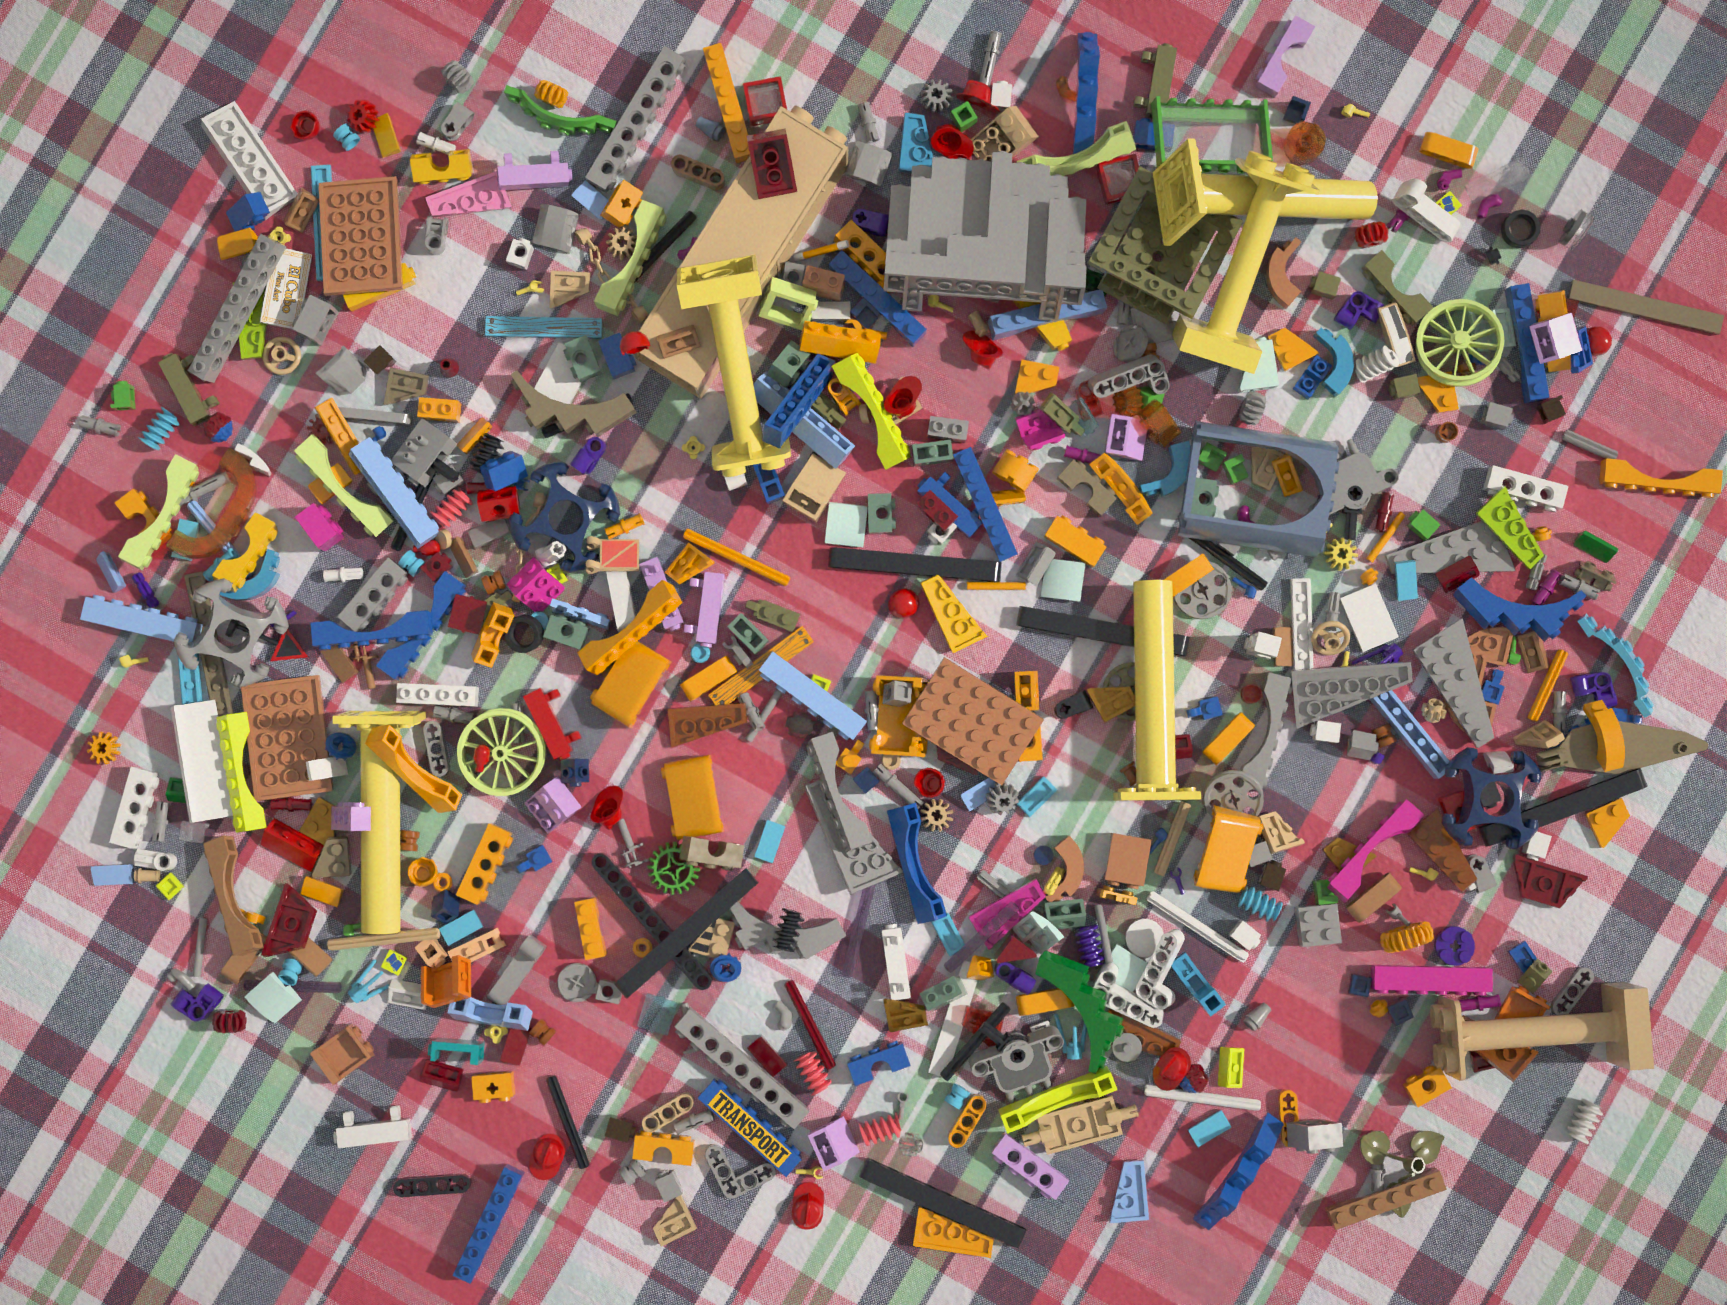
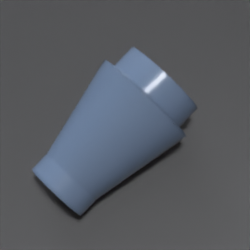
M699 117L695 125L713 141H719L725 133V127L722 126V123Z

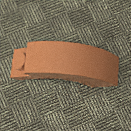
M1296 237L1292 242L1288 240L1281 249L1278 247L1275 249L1266 268L1268 289L1273 298L1285 309L1289 307L1301 292L1288 280L1285 272L1288 258L1301 243Z
M1069 835L1053 847L1064 861L1065 875L1053 895L1049 896L1046 894L1045 899L1048 902L1061 900L1064 897L1062 895L1064 891L1071 897L1078 889L1083 878L1084 861L1082 853Z

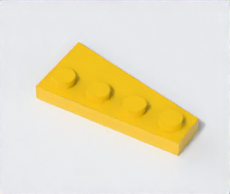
M938 574L920 582L951 653H955L988 637Z

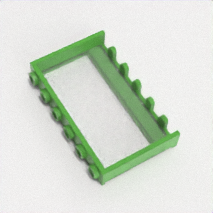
M1156 96L1151 103L1156 169L1188 138L1195 139L1201 173L1218 171L1222 174L1228 172L1245 174L1247 172L1241 170L1235 163L1236 158L1246 160L1249 151L1266 155L1272 158L1271 161H1273L1267 99H1264L1259 105H1251V100H1244L1241 105H1233L1232 99L1225 100L1223 104H1214V99H1207L1204 104H1196L1195 98L1188 99L1186 103H1177V98H1170L1167 103H1161L1160 96Z

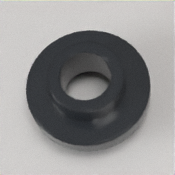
M1492 246L1489 247V250L1485 251L1490 264H1500L1499 259H1501V255L1498 249H1493Z

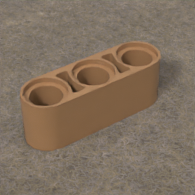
M680 154L674 156L671 160L673 172L680 177L713 190H720L725 185L724 174L717 168ZM680 161L685 163L682 169L675 167L676 163ZM696 169L703 170V174L700 176L693 175V172ZM714 176L721 177L719 183H713L711 179Z
M1388 872L1350 902L1346 909L1360 923L1397 894L1402 887L1392 874Z
M260 932L264 946L267 936ZM263 948L244 956L232 954L220 974L237 985L246 975Z

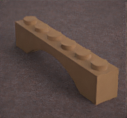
M220 836L203 843L204 855L210 867L209 873L213 878L215 886L214 891L220 904L219 910L223 915L224 928L229 937L230 950L233 952V955L244 956L264 948L259 929L252 925L243 915L235 898L233 874L238 852L234 837Z
M1432 1168L1387 1189L1338 1202L1325 1207L1331 1226L1338 1230L1445 1191L1447 1188L1441 1172L1436 1168Z

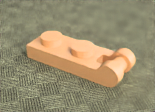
M496 928L448 951L451 961L453 956L460 955L470 959L472 962L506 946L504 940L502 941L499 936V929ZM492 937L495 945L489 946L487 939Z

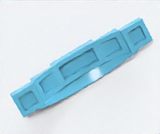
M1587 613L1578 619V623L1587 636L1594 635L1603 640L1624 660L1636 686L1637 694L1634 704L1644 718L1651 715L1654 705L1649 697L1645 698L1644 696L1649 691V684L1642 676L1645 665L1639 656L1636 657L1632 652L1633 647L1628 640L1625 641L1623 637L1620 639L1615 637L1613 631L1610 628L1607 629L1605 625L1597 629V622L1592 616L1589 617Z

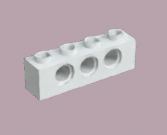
M1494 465L1488 468L1483 490L1488 491V495L1493 496L1503 487V480H1507L1510 483L1508 494L1512 501H1525V505L1531 507L1540 505L1549 512H1556V510L1563 508L1568 490L1567 485ZM1522 485L1528 487L1529 493L1527 495L1522 493ZM1541 490L1546 491L1548 495L1546 500L1541 498Z
M397 683L396 703L478 707L479 687Z
M139 767L130 768L109 843L131 849L141 845L143 840V834L141 833L143 827L148 822L149 816L147 812L153 805L154 797L152 795L154 789L159 784V773ZM140 784H143L145 787V792L142 795L138 792ZM134 803H137L140 807L138 813H134L132 810ZM129 822H132L134 824V830L132 832H129L127 830V824Z

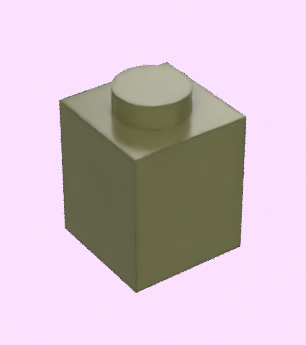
M1319 271L1316 276L1311 278L1309 287L1312 288L1311 294L1333 300L1337 295L1341 278Z
M1416 374L1395 378L1388 385L1389 394L1393 396L1394 400L1417 396L1421 393Z

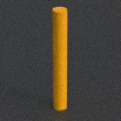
M1399 511L1387 528V533L1382 535L1366 559L1369 562L1373 563L1405 518L1406 515Z
M967 582V590L1026 589V582Z

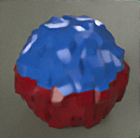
M216 412L203 423L205 436L212 442L221 443L227 441L229 436L232 435V421L228 415Z
M1191 1064L1190 1070L1180 1082V1086L1184 1091L1189 1093H1201L1204 1091L1209 1079L1201 1064Z

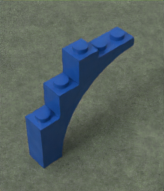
M1091 32L1078 33L1077 91L1072 146L1073 154L1081 152L1094 144L1100 51L1097 34Z
M1472 577L1457 588L1453 594L1456 600L1484 630L1488 626L1493 628L1501 621L1514 636L1519 632L1523 634L1531 627L1544 642L1549 638L1555 639L1561 633L1560 628L1564 625L1562 622L1570 616L1568 613L1572 609L1576 612L1584 605L1582 601L1586 597L1581 590L1570 598L1557 603L1523 605L1507 601L1492 594Z
M1267 1113L1258 1121L1248 1143L1234 1166L1213 1195L1195 1213L1193 1220L1207 1230H1210L1223 1217H1228L1237 1208L1243 1191L1254 1182L1260 1165L1271 1156L1284 1123L1270 1113Z

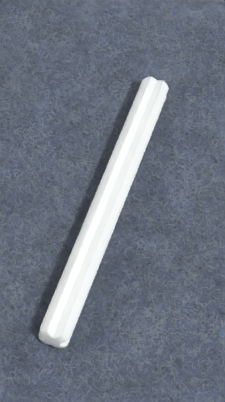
M1151 891L1147 896L1146 900L1241 963L1247 960L1248 952L1161 895Z
M1145 1085L1144 1094L1151 1097L1259 1111L1261 1108V1101L1256 1099L1204 1092L1189 1093L1182 1089L1164 1091L1153 1085Z

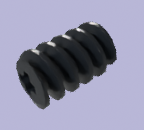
M488 433L483 434L487 440H480L484 447L476 448L480 454H473L476 461L469 462L473 467L470 469L481 475L480 466L486 464V461L490 459H495L494 456H501L497 449L504 450V447L501 445V442L504 441Z
M782 908L786 915L779 917L784 923L777 924L781 931H775L779 938H773L772 941L777 944L773 947L788 952H795V948L791 945L797 944L798 941L793 937L800 936L796 929H802V926L798 922H804L805 919L800 915L802 913Z

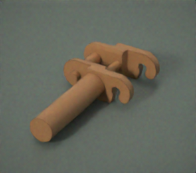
M354 644V646H351L355 652L353 660L359 662L360 659H363L368 690L375 689L370 660L379 657L378 655L368 657L365 646H361L364 656H359V646Z

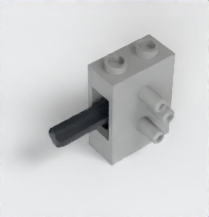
M422 418L391 459L392 464L396 466L394 470L402 476L405 473L409 475L408 480L416 486L420 483L426 487L436 472L453 483L459 479V473L444 463L458 443Z

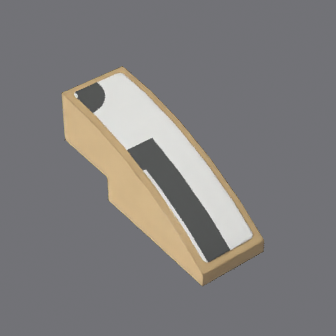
M1394 302L1378 307L1377 310L1385 344L1396 353L1399 359V366L1414 362L1415 357L1410 338L1397 303Z

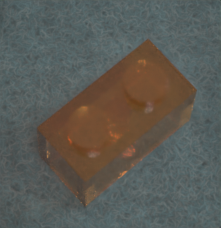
M1156 399L1137 413L1141 419L1139 421L1140 425L1146 431H1149L1150 435L1148 436L1154 444L1159 443L1165 447L1182 433L1165 406Z

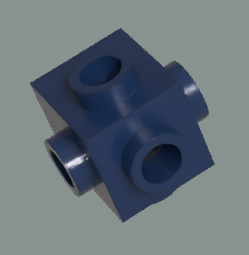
M589 759L561 760L562 783H570V787H581V783L589 782Z

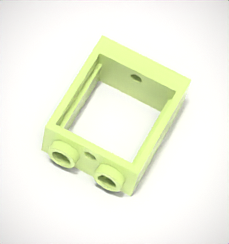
M772 277L760 303L758 316L802 330L804 320L810 321L812 317L811 311H815L817 308V291ZM776 296L806 305L803 313L800 314L772 304Z

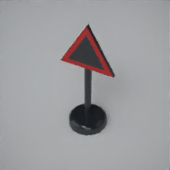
M231 619L225 636L233 637L237 629L248 633L249 629L240 625L241 621ZM289 629L282 634L279 641L263 634L259 637L277 646L270 662L309 657Z

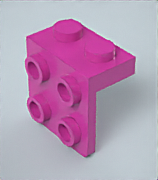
M1040 409L1015 418L1020 437L1029 450H1039L1043 445L1055 444L1065 438L1063 430Z
M535 557L526 563L506 584L513 594L534 612H543L551 604L552 598L556 599L565 590L563 584L548 573Z

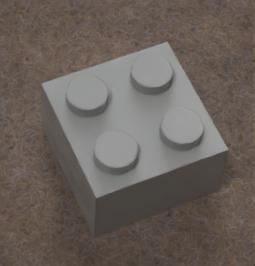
M309 295L302 303L300 315H297L293 321V330L300 336L322 346L339 311L331 304Z
M1336 903L1294 907L1299 946L1310 947L1342 943L1338 905Z
M1323 1119L1288 1122V1147L1296 1148V1151H1306L1308 1154L1319 1153L1318 1150L1321 1149L1325 1152L1336 1151L1335 1148L1343 1147L1342 1123Z

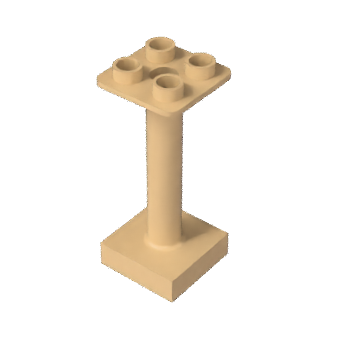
M1627 982L1601 983L1603 1012L1465 1021L1461 1016L1459 1000L1446 995H1439L1438 1004L1430 1006L1431 1025L1433 1028H1440L1441 1044L1433 1045L1435 1067L1443 1068L1445 1074L1459 1081H1464L1466 1079L1465 1056L1468 1051L1606 1042L1607 1062L1628 1070L1654 1069L1648 988Z

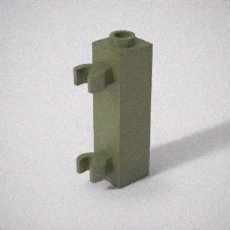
M1164 43L1158 45L1155 54L1143 51L1141 56L1142 63L1154 64L1148 99L1136 96L1134 99L1133 107L1146 108L1145 118L1153 119L1151 103L1156 96H1160L1161 103H1167L1169 100L1177 48H1174L1171 44Z
M176 353L167 354L158 363L190 424L197 426L211 417L208 409L220 403L214 395L205 400L202 399L187 370L195 356L191 354L182 360Z

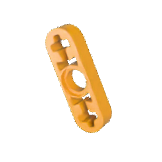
M1285 1089L1279 1093L1278 1104L1279 1120L1284 1123L1280 1137L1282 1143L1288 1147V1140H1285L1287 1129L1284 1130V1127H1287V1124L1284 1122V1115L1292 1113L1294 1115L1293 1122L1299 1121L1297 1095L1293 1091ZM1288 1093L1289 1096L1293 1097V1100L1289 1101V1106L1291 1108L1294 1107V1110H1283V1107L1287 1108V1103L1283 1098Z

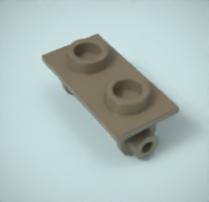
M1579 561L1581 568H1576L1574 572L1577 579H1582L1588 584L1594 578L1595 581L1592 585L1604 592L1612 589L1613 585L1611 582L1617 583L1612 572L1606 569L1601 571L1596 568L1595 564L1589 561Z

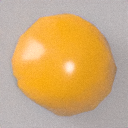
M420 857L412 861L408 867V877L411 883L416 886L426 887L431 885L437 878L438 869L432 859Z

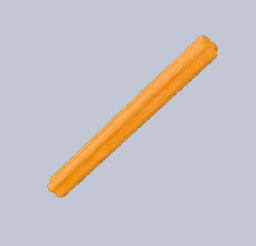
M686 529L683 534L684 539L779 584L787 586L790 581L788 575L697 532Z

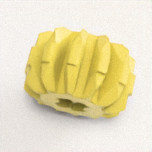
M1340 538L1339 542L1336 539L1332 540L1333 545L1327 544L1326 547L1330 551H1325L1324 555L1330 556V558L1325 560L1326 563L1333 562L1330 568L1333 569L1337 565L1338 571H1341L1343 567L1348 570L1350 569L1349 564L1354 565L1356 563L1352 558L1358 557V554L1352 553V551L1357 549V547H1349L1352 542L1351 540L1345 543L1344 538ZM1339 550L1340 552L1343 551L1345 553V555H1343L1340 558L1337 556Z

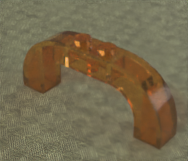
M228 448L218 463L222 469L234 475L238 481L237 493L218 524L210 534L201 538L189 537L176 529L166 545L170 551L190 559L206 558L221 551L233 536L236 537L241 529L240 524L243 520L246 521L251 514L250 508L256 497L257 483L249 463L235 450Z

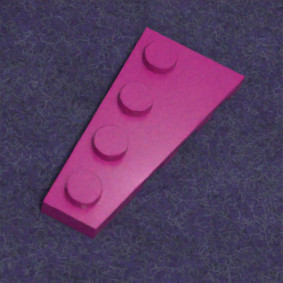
M1034 879L969 915V919L988 950H990L1011 928L1046 897V894H1044L1037 879Z

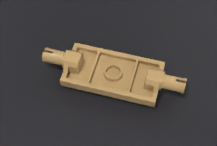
M1111 1095L1051 1111L1037 1118L1039 1124L1038 1131L1021 1135L1024 1147L1042 1142L1045 1146L1046 1154L1049 1155L1123 1135L1120 1123H1122V1120L1139 1117L1136 1111L1137 1107L1134 1104L1118 1109Z

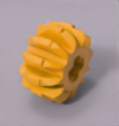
M540 80L535 88L534 96L553 107L563 108L569 93L566 89L550 81Z
M99 732L98 736H92L94 742L88 741L87 744L92 746V748L88 749L87 753H93L90 759H96L97 764L104 762L105 765H108L110 760H117L114 754H121L117 750L118 747H121V744H115L118 737H112L111 732L106 734ZM102 745H107V746L105 747L106 752H102V750H103V746H102Z

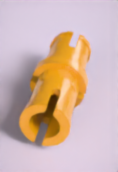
M638 513L626 520L621 519L619 523L604 529L610 540L623 533L628 534L630 530L645 525L641 514Z

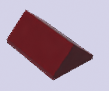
M1011 933L994 954V959L997 963L1037 958L1036 953Z

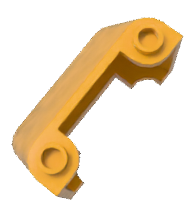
M637 641L633 647L625 651L616 660L599 690L595 689L590 696L591 704L627 727L632 728L636 722V715L640 714L642 707L659 679L662 678V672L664 673L665 670H668L672 661Z
M876 675V680L873 682V691H876V694L879 696L877 734L870 738L869 741L871 754L912 757L926 756L928 740L903 725L902 722L929 679ZM894 680L912 683L911 703L901 707L883 704L884 685Z
M711 755L667 762L661 768L662 778L667 781L674 825H671L672 836L677 837V840L683 839V836L699 837L724 832L723 822L720 819L721 814L716 794L714 773L711 770Z
M1214 805L1211 813L1213 815L1212 822L1209 825L1210 830L1201 861L1198 863L1199 870L1195 869L1193 875V882L1195 886L1240 893L1241 890H1245L1247 883L1245 875L1257 835H1261L1263 824L1260 823V817Z

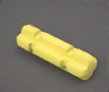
M1056 867L1054 869V872L1047 881L1048 883L1044 886V894L1053 895L1064 876V868Z

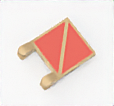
M593 536L587 537L588 550L600 548V563L594 560H587L586 573L594 574L599 571H639V539L609 540Z

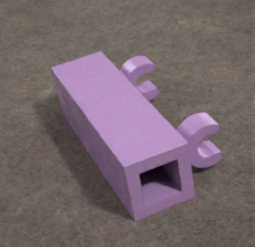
M550 151L551 164L513 166L512 153H506L503 156L504 166L497 167L498 190L568 187L569 180H572V169H568V163H559L558 151Z
M658 557L639 564L649 591L661 580L668 582ZM678 607L662 620L665 630L670 629V632L680 629L681 624L684 623Z
M705 572L704 580L690 578V587L703 588L698 626L685 624L684 633L697 634L696 642H699L700 646L712 648V644H717L725 581L724 574Z

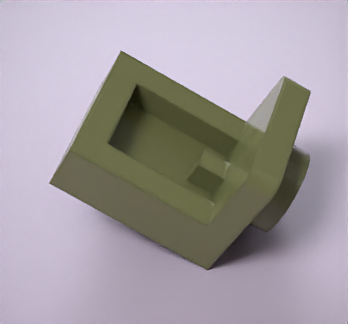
M1536 959L1517 982L1534 994L1549 977L1552 970L1545 963Z

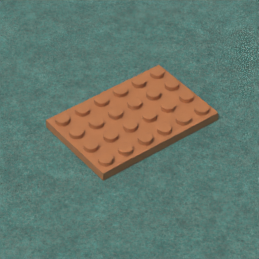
M396 176L319 183L324 295L403 290L398 183Z
M944 657L902 724L998 784L1003 785L1044 719Z
M320 675L260 682L241 687L244 712H247L250 728L247 742L254 799L262 801L334 791L332 777L309 781L306 767L307 761L330 758L329 752L325 750L327 730Z

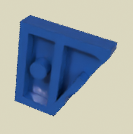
M1586 326L1577 328L1582 351L1571 354V374L1579 373L1593 364Z

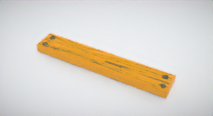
M800 627L752 662L753 665L748 669L744 668L710 693L709 697L715 705L730 704L741 694L763 680L759 676L762 673L759 669L772 651L785 661H789L814 641L804 627Z

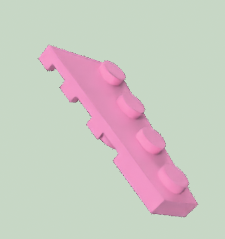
M497 171L425 197L433 217L512 208L506 190H498Z

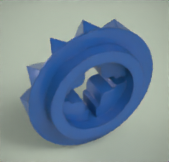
M341 732L329 735L325 742V750L329 752V756L333 755L336 757V760L341 758L345 761L347 758H352L357 749L355 740L348 734ZM342 742L343 749L340 751L338 746Z
M730 953L728 955L720 954L717 958L714 957L710 964L711 974L715 979L722 982L733 981L741 973V962L738 961L737 956L733 957ZM730 964V965H729V969H728V968H725V969L722 970V966H723V965L726 966V965Z

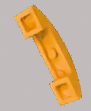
M1104 452L1089 464L1099 478H1104L1127 507L1125 511L1137 525L1153 514L1137 486L1109 455Z
M1201 554L1164 580L1173 581L1174 597L1213 571L1214 568L1205 555Z

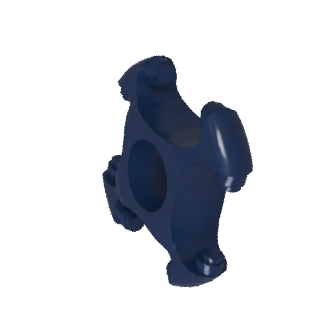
M562 461L552 462L533 470L530 480L538 484L543 482L545 478L548 480L549 487L543 507L527 526H522L524 521L521 519L522 516L513 512L508 519L511 536L517 548L526 552L531 545L530 539L526 537L527 534L534 532L554 538L561 544H564L573 554V560L569 558L563 560L560 569L566 573L582 571L586 569L587 560L598 561L599 554L590 551V553L586 552L585 556L581 553L586 530L593 518L603 508L608 509L606 515H608L607 519L616 522L621 515L618 499L612 487L606 483H602L598 490L600 492L599 496L603 497V500L600 502L589 501L574 495L565 489L556 478L557 474L560 476L566 475L570 466ZM560 500L571 501L580 511V524L570 534L556 532L549 523L550 509Z
M1470 747L1463 749L1445 767L1446 777H1456V775H1459V770L1463 775L1464 801L1460 818L1456 822V817H1453V814H1443L1441 823L1448 834L1461 846L1472 845L1473 837L1467 831L1473 825L1497 823L1507 826L1512 830L1513 835L1506 839V847L1518 849L1527 843L1538 831L1539 823L1536 819H1528V822H1525L1523 825L1520 800L1526 776L1527 779H1530V782L1540 783L1542 776L1540 769L1526 753L1515 750L1511 752V761L1517 764L1513 772L1500 774L1486 773L1475 769L1472 765V761L1478 757V750ZM1496 782L1504 792V802L1498 812L1489 815L1481 806L1480 796L1487 784Z

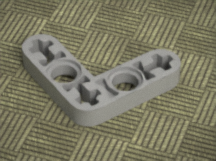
M716 1144L710 1145L705 1153L706 1159L724 1195L730 1199L736 1198L770 1181L776 1174V1168L771 1163L764 1162L736 1176L721 1146ZM711 1149L719 1151L720 1153L717 1155L719 1161L724 1159L725 1162H720L714 1167L713 1163L717 1161L714 1156H709ZM721 1166H725L729 1170V1174L725 1177L719 1176L717 1172ZM763 1167L771 1168L770 1176L764 1174L760 1176L762 1181H759L758 1175L754 1171L758 1170V1174L764 1171ZM747 1175H752L755 1178V1183L751 1186L744 1183V1178ZM731 1176L733 1177L730 1180L731 1185L737 1187L735 1194L727 1192L729 1188L727 1182L725 1184L722 1183V1181L728 1180Z

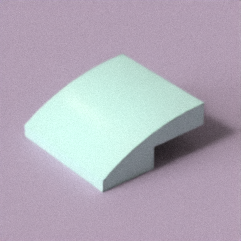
M1510 309L1491 310L1499 319L1504 331L1503 349L1516 346ZM1472 313L1468 315L1470 327L1480 317L1478 314ZM1483 318L1471 332V336L1492 327ZM1495 333L1473 341L1497 345ZM1474 348V350L1477 352L1492 351L1488 349Z
M829 502L825 543L863 547L868 506Z
M1053 559L1043 575L1040 597L1080 602L1085 563Z
M1033 911L1012 928L1023 943L1029 940L1040 955L1064 938L1053 924Z
M1116 944L1111 951L1112 963L1118 967V976L1115 984L1133 992L1148 963ZM1104 973L1106 976H1113L1111 973Z
M274 972L269 974L245 996L247 1001L259 1013L273 1023L278 1022L302 1000L290 985L285 987Z

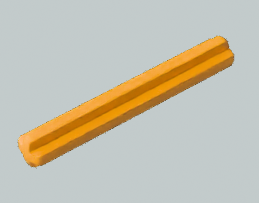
M1557 650L1527 716L1529 720L1534 722L1539 720L1568 656L1566 651Z

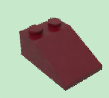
M786 128L748 135L747 142L758 199L798 192Z

